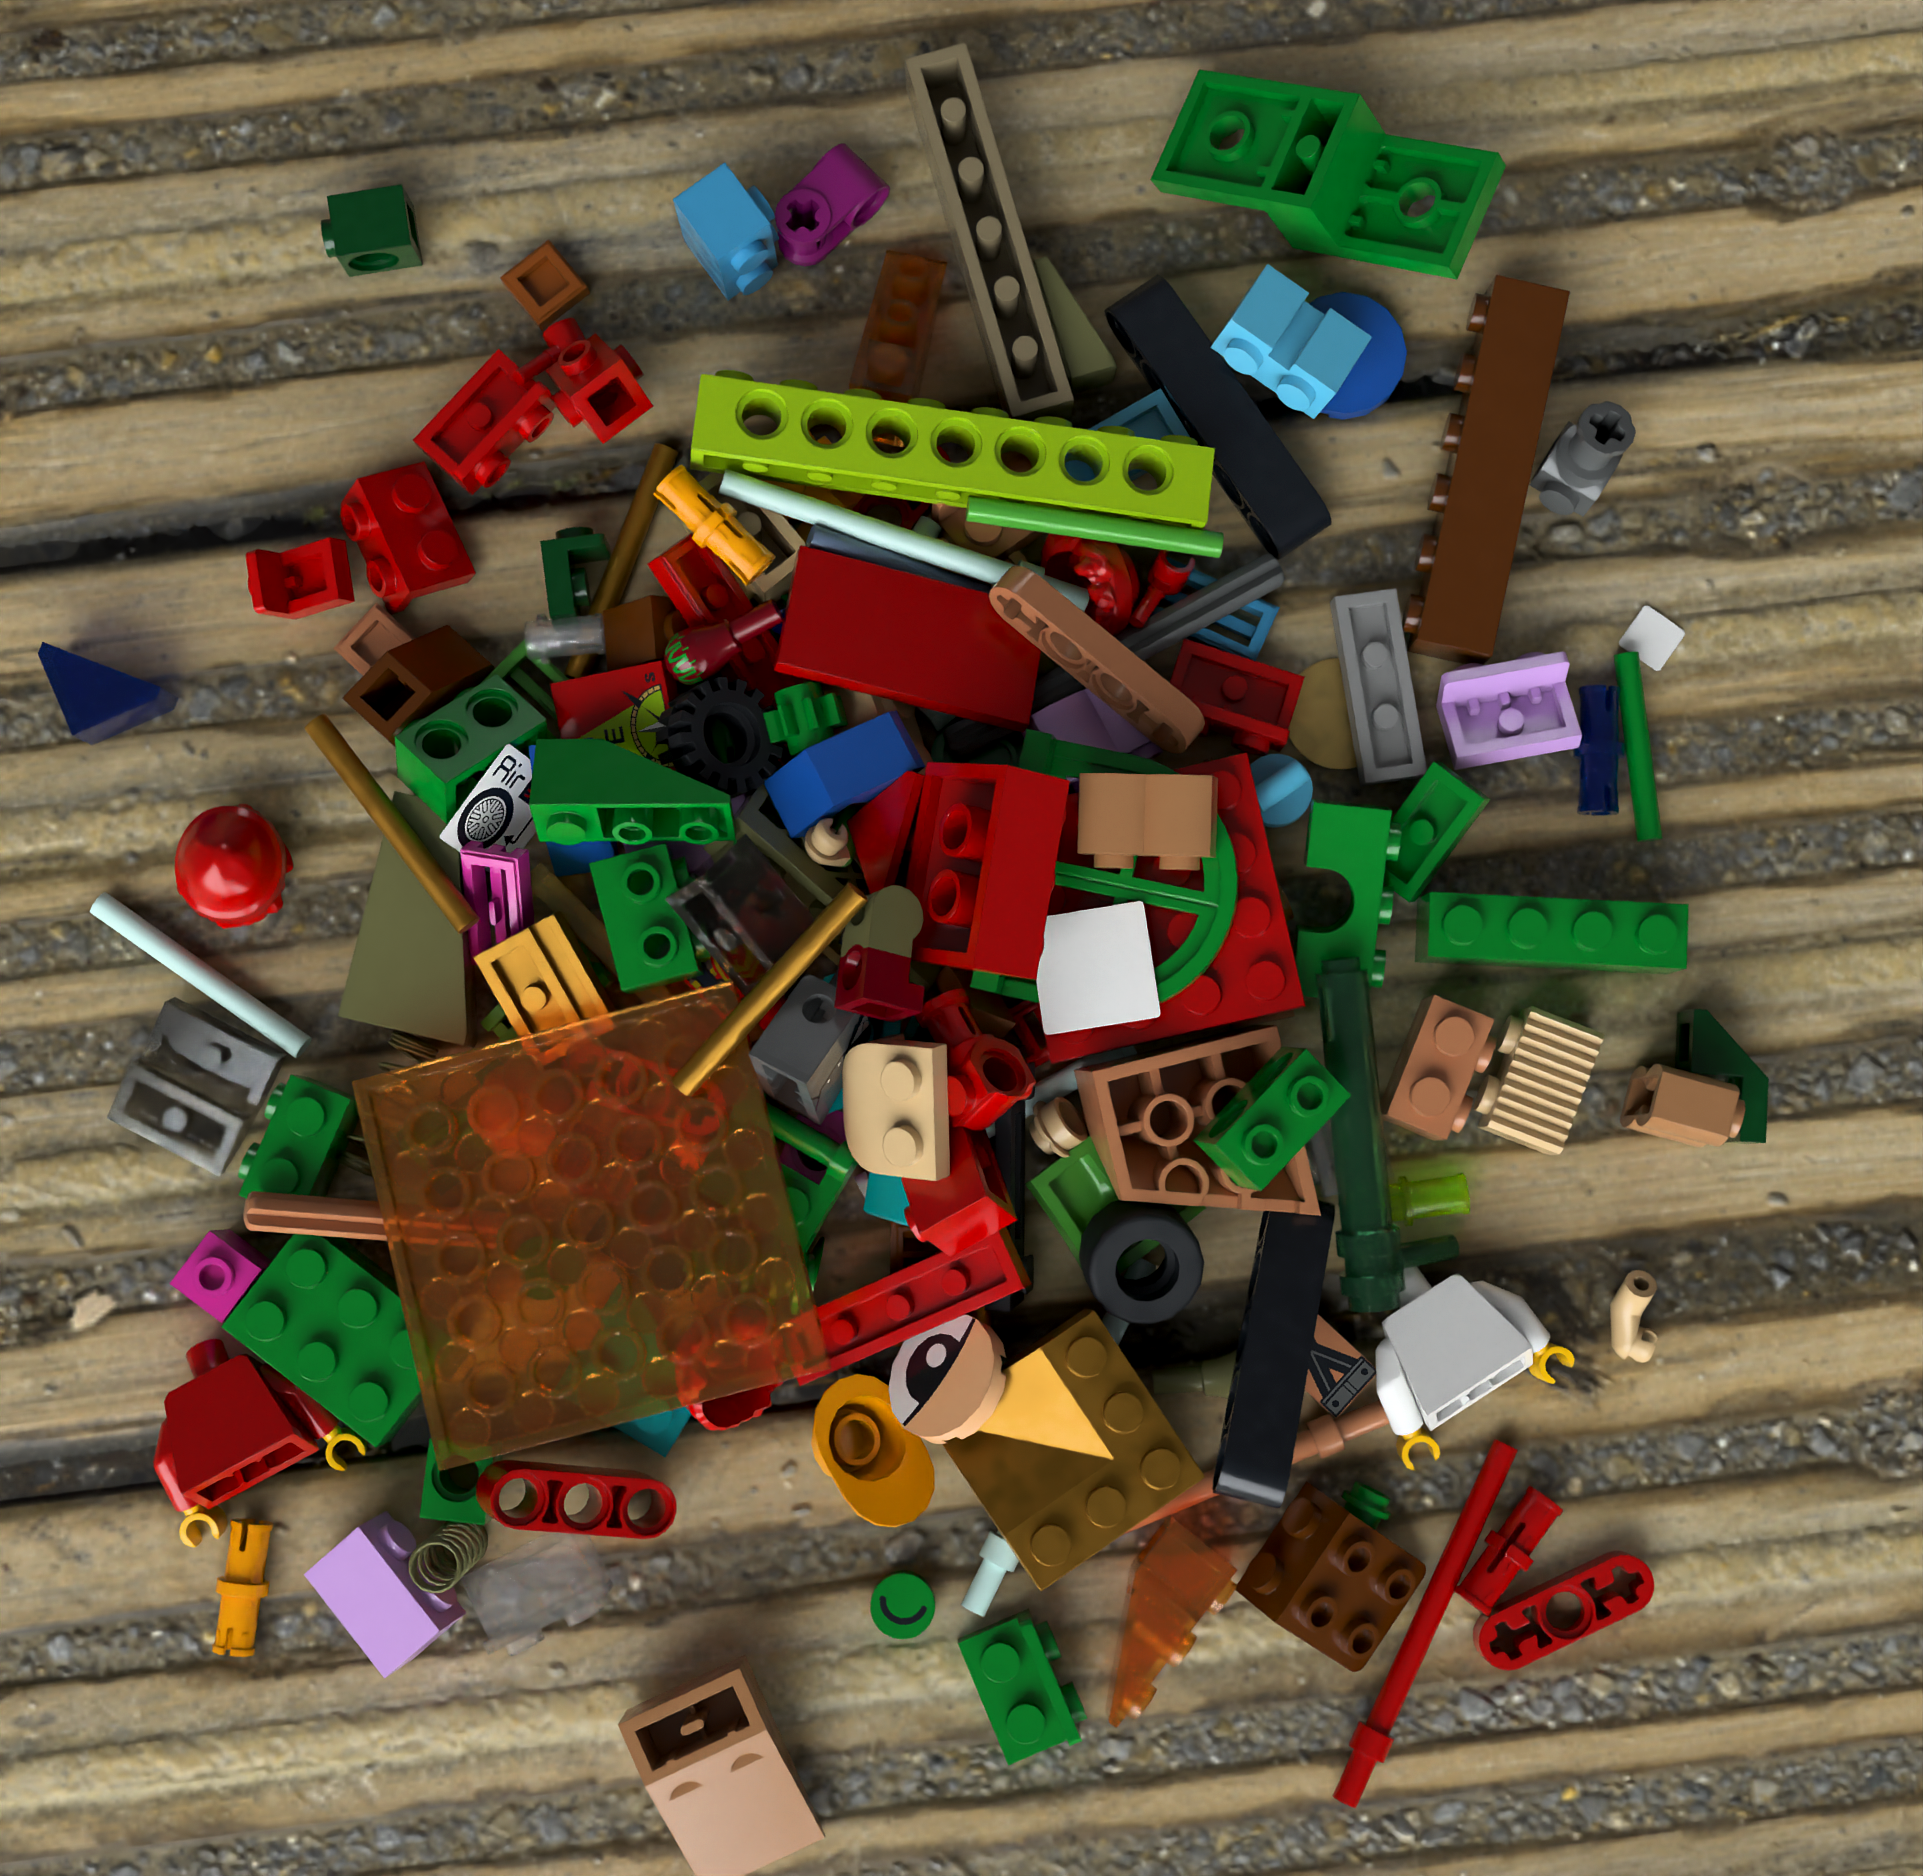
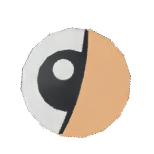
M964 1314L903 1342L892 1364L888 1391L892 1412L904 1429L931 1443L944 1444L946 1443L944 1440H950L954 1437L964 1439L974 1434L991 1417L1004 1392L1006 1374L1001 1372V1356L1006 1358L1004 1345L992 1327Z

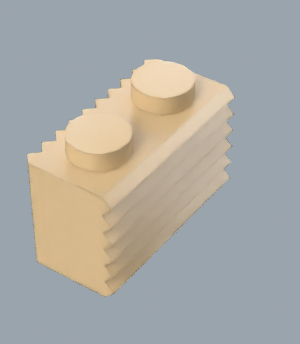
M1533 1006L1521 1009L1519 1017L1509 1015L1501 1029L1496 1044V1050L1504 1053L1496 1077L1488 1074L1484 1078L1474 1103V1110L1483 1113L1478 1128L1547 1155H1560L1564 1149V1142L1568 1137L1569 1129L1573 1124V1118L1577 1113L1578 1105L1582 1100V1094L1586 1089V1084L1599 1053L1600 1045L1604 1040V1034Z

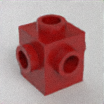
M596 333L586 340H579L570 344L561 352L558 361L545 370L559 390L550 398L563 417L573 428L583 422L602 444L606 443L653 407L637 382L644 374L630 353L622 344L612 350Z

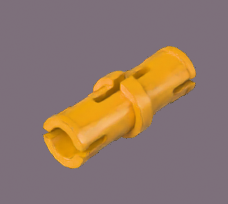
M682 464L673 469L657 486L653 495L672 510L694 533L692 540L702 549L708 546L731 568L746 586L753 583L771 565L772 560L775 559L776 556L759 540L757 541L735 518L737 511L728 502L721 504L713 495H710Z
M233 1518L230 1521L231 1532L225 1574L217 1578L215 1592L221 1594L215 1642L212 1645L213 1653L225 1655L226 1650H230L229 1656L248 1657L255 1654L256 1647L254 1644L261 1598L268 1596L270 1582L264 1580L270 1533L273 1530L274 1524L270 1521L260 1520L259 1524H255L256 1519Z

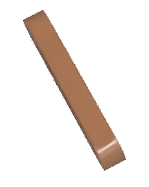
M1012 566L991 588L989 592L991 605L1008 624L1154 744L1168 752L1180 754L1187 750L1203 730L1205 725L1204 717L1199 708L1189 698L1041 576L1026 567Z

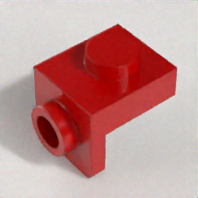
M327 537L281 553L262 549L246 553L249 576L248 589L252 597L253 608L258 614L296 620L355 602L345 540Z

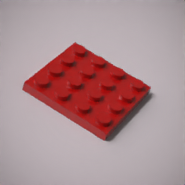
M1247 752L1174 769L1175 772L1182 775H1212L1218 778L1217 813L1232 842L1238 870L1236 912L1229 934L1218 955L1193 984L1178 995L1159 1004L1161 1014L1157 1018L1051 1035L1044 1033L1052 1064L1306 1007ZM1079 792L1069 794L1067 796V814L1062 826L1057 861L1120 874L1121 869L1094 868V855L1077 853ZM1138 856L1134 873L1135 878L1204 892V870L1201 857L1199 870L1159 869L1160 856ZM1054 885L1047 916L1112 906L1115 897ZM1144 904L1154 968L1169 959L1181 947L1194 928L1199 915ZM1038 1003L1039 1013L1041 1017L1040 1003Z

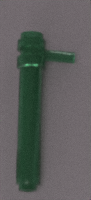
M1359 956L1321 960L1322 972L1315 974L1324 1067L1352 1095L1330 1118L1341 1227L1334 1232L1336 1253L1338 1257L1344 1258L1345 1271L1339 1273L1340 1293L1342 1296L1348 1297L1350 1311L1364 1313L1387 1311L1401 1306L1400 1292L1406 1289L1404 1269L1456 1259L1459 1255V1244L1456 1237L1452 1234L1401 1243L1400 1227L1393 1224L1368 969H1361Z

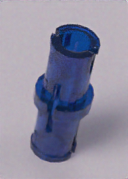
M1587 685L1579 688L1582 738L1579 748L1573 749V757L1579 759V806L1577 807V813L1580 815H1590V812L1591 816L1619 814L1618 761L1619 758L1625 757V744L1619 742L1620 687L1609 686L1608 690H1606V685Z

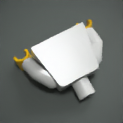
M1414 1262L1395 1270L1383 1283L1400 1309L1382 1322L1385 1339L1380 1342L1375 1350L1377 1395L1393 1432L1399 1435L1396 1443L1397 1453L1406 1467L1411 1470L1415 1469L1408 1453L1411 1446L1415 1443H1427L1435 1461L1440 1456L1439 1446L1431 1434L1424 1428H1421L1423 1420L1429 1430L1432 1431L1527 1368L1536 1378L1554 1384L1555 1380L1547 1373L1545 1366L1549 1356L1554 1353L1563 1365L1570 1368L1574 1365L1572 1352L1562 1346L1549 1343L1550 1333L1519 1295L1485 1281L1469 1283L1458 1273L1451 1275L1432 1288Z

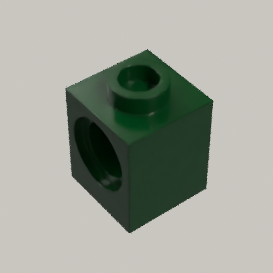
M402 184L327 196L330 219L321 220L325 250L329 258L336 257L349 277L423 265L414 205Z

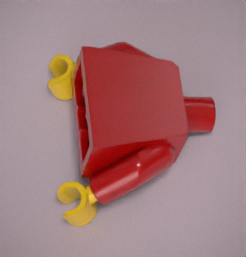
M209 1339L194 1345L186 1353L194 1379L170 1391L165 1397L164 1406L167 1418L161 1423L153 1467L174 1510L177 1512L183 1511L186 1516L180 1526V1539L185 1545L197 1547L202 1542V1535L196 1526V1520L207 1522L211 1527L212 1535L219 1539L226 1531L228 1521L223 1509L217 1505L317 1452L319 1447L315 1439L323 1438L327 1442L326 1460L332 1468L339 1471H345L347 1464L337 1455L335 1445L342 1440L351 1441L357 1446L358 1451L365 1456L367 1441L351 1428L341 1429L338 1426L340 1420L268 1363L262 1364L247 1353L230 1359L222 1340Z

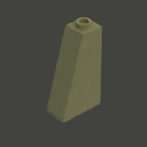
M394 791L392 803L464 897L461 854L439 837L447 824L415 794L410 795ZM383 834L338 1016L475 1049L478 1036L475 965L471 964L468 930L458 934Z

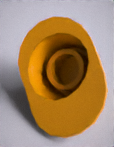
M861 1374L838 1379L824 1391L815 1409L811 1446L816 1462L825 1474L833 1478L842 1496L858 1516L874 1525L898 1527L913 1522L928 1508L935 1490V1469L927 1448L921 1438L904 1429L893 1414L888 1391L889 1386L874 1376Z

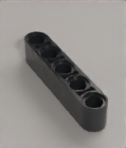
M1157 274L1104 310L1106 320L1121 346L1152 390L1155 392L1161 388L1188 435L1198 442L1197 446L1215 448L1212 475L1269 554H1272L1279 560L1331 525L1330 513L1315 488L1218 352L1210 348L1212 345L1211 341L1171 285L1162 276Z
M1318 1200L1321 1216L1263 1211L1214 1471L1212 1491L1215 1494L1273 1508H1280L1291 1472L1335 1216V1205L1333 1203Z

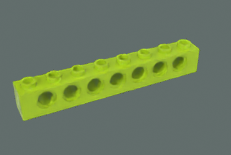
M720 370L715 373V376L701 374L691 444L690 469L724 474L725 470L729 469L756 479L932 504L943 503L946 506L967 508L969 495L1203 530L1208 521L1215 448L1197 446L1198 442L1195 439L1183 435H1167L1161 437L1160 440L1135 437L1134 431L1121 426H1103L1094 431L1073 428L1071 422L1058 417H1039L1032 422L1011 419L1005 411L996 408L979 407L972 409L970 413L945 409L943 403L928 398H914L908 400L907 403L882 400L878 393L866 389H848L843 394L818 391L816 385L803 380L787 379L776 385L753 381V377L744 372ZM765 415L771 418L778 428L770 434L757 435L749 431L744 422L751 416ZM828 424L836 428L842 438L833 444H821L815 441L808 431L815 425ZM883 433L894 434L903 441L906 448L895 454L885 453L876 447L873 438ZM946 442L957 443L967 451L969 459L961 463L949 462L939 454L937 447ZM1009 451L1022 453L1029 459L1032 469L1026 472H1015L1003 463L1001 455ZM1072 460L1082 461L1091 467L1095 478L1090 481L1076 480L1067 472L1065 463ZM1134 469L1147 471L1154 477L1157 488L1154 490H1142L1136 487L1131 482L1128 472Z

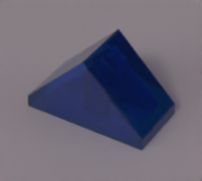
M42 642L38 656L72 736L90 745L97 744L174 710L179 699L160 686Z

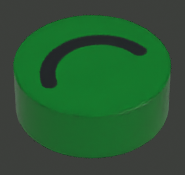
M900 1570L887 1574L876 1584L870 1602L872 1619L878 1629L891 1638L910 1639L920 1635L930 1625L935 1612V1596L930 1584L922 1576L912 1571Z

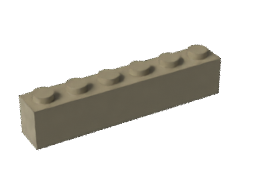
M964 42L905 59L906 90L1002 410L1011 419L1034 422L1036 418L1051 416L1070 421L1074 402L967 44Z

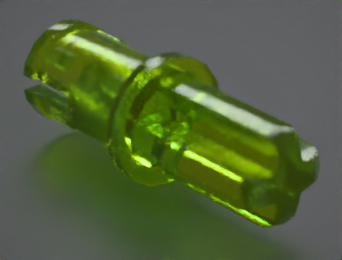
M1463 1173L1456 1174V1176L1409 1182L1406 1176H1399L1398 1183L1343 1190L1339 1193L1338 1199L1341 1220L1344 1226L1349 1228L1403 1221L1405 1227L1413 1226V1219L1459 1213L1463 1215L1470 1214L1469 1190Z

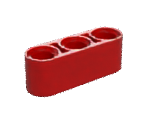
M502 1460L488 1466L479 1476L476 1485V1499L481 1509L503 1526L516 1530L650 1539L665 1533L673 1524L677 1513L676 1499L672 1490L663 1482L635 1470ZM522 1478L526 1491L523 1500L512 1509L502 1510L499 1505L501 1489L512 1479ZM586 1483L589 1489L587 1504L580 1512L567 1515L564 1510L566 1494L572 1487ZM648 1489L651 1494L649 1510L644 1516L631 1520L628 1515L630 1499L636 1492Z

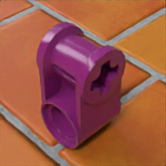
M845 143L836 145L817 162L807 176L778 202L775 210V222L779 236V250L785 259L795 265H816L824 260L856 228L864 225L879 211L890 193L889 185ZM798 224L800 228L793 231V227ZM814 224L815 229L810 231L808 228Z

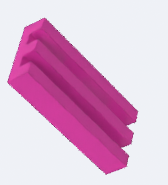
M473 840L460 849L464 897L480 918L475 925L468 929L472 965H477L473 957L492 947L490 923L495 925L496 944L535 923L528 849L516 848L513 852L508 853L504 845L493 844L489 849H484L483 842ZM485 867L490 868L492 901L489 902V906Z

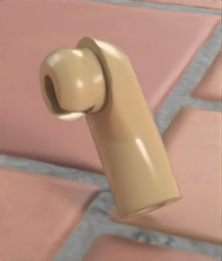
M1633 1270L1626 1276L1610 1303L1611 1346L1616 1354L1622 1359H1626L1629 1356L1635 1361L1642 1363L1649 1361L1656 1347L1653 1344L1658 1337L1654 1330L1639 1326L1642 1313L1657 1290L1655 1279L1649 1273L1641 1270Z

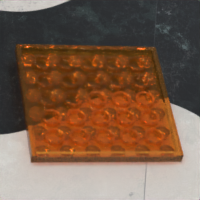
M733 980L352 1081L439 1471L832 1369L761 1081L755 1072L749 1056L752 1049L749 1033L692 1097L683 1094L671 1081L674 1075L741 1002L737 984Z

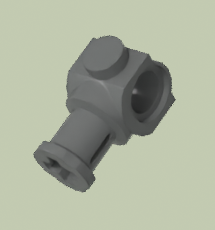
M1605 401L1601 404L1589 405L1580 415L1576 425L1568 421L1529 484L1541 492L1539 499L1547 509L1560 515H1570L1574 511L1583 517L1610 480L1623 453L1633 443L1636 430L1632 424L1629 412L1621 405Z

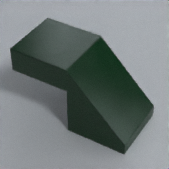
M1690 1009L1677 1012L1675 1068L1709 1078L1725 1079V1082L1738 1086L1740 1091L1738 1099L1745 1102V1114L1741 1128L1735 1138L1729 1137L1725 1143H1766L1769 1078L1708 1010Z

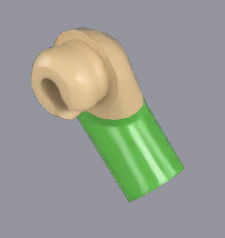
M847 806L836 814L833 819H822L816 826L809 828L805 835V848L813 861L818 864L846 867L853 862L856 849L846 821L860 811L858 808Z

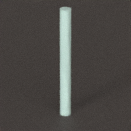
M106 892L95 900L90 913L283 1050L298 1058L307 1049L312 1040L310 1036Z

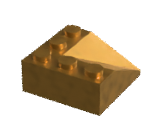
M1083 1309L1004 1363L1001 1367V1372L1006 1374L1005 1388L991 1417L974 1434L964 1439L954 1437L950 1440H944L946 1443L942 1444L1032 1582L1041 1592L1205 1478L1095 1310Z

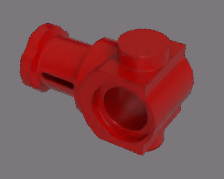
M963 988L953 989L926 1002L923 1005L922 1013L916 1014L915 1018L922 1029H928L935 1043L947 1044L948 1114L953 1127L963 1126L971 1130H984L991 1126L1017 1101L1028 1098L1036 1080L1019 1049L1005 1040L996 1038L993 1034H983L968 1008L971 1001Z

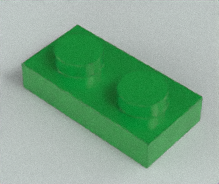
M1433 761L1391 819V822L1401 823V841L1397 861L1386 860L1383 883L1394 887V891L1406 901L1415 902L1488 804L1490 798L1442 762Z

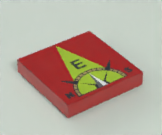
M665 660L550 684L561 739H604L661 765L658 755L667 751L668 746L667 744H656V732L667 726L659 723L658 720L663 711L671 708L668 703L679 695L676 679L667 670ZM672 762L663 765L674 771L676 770Z

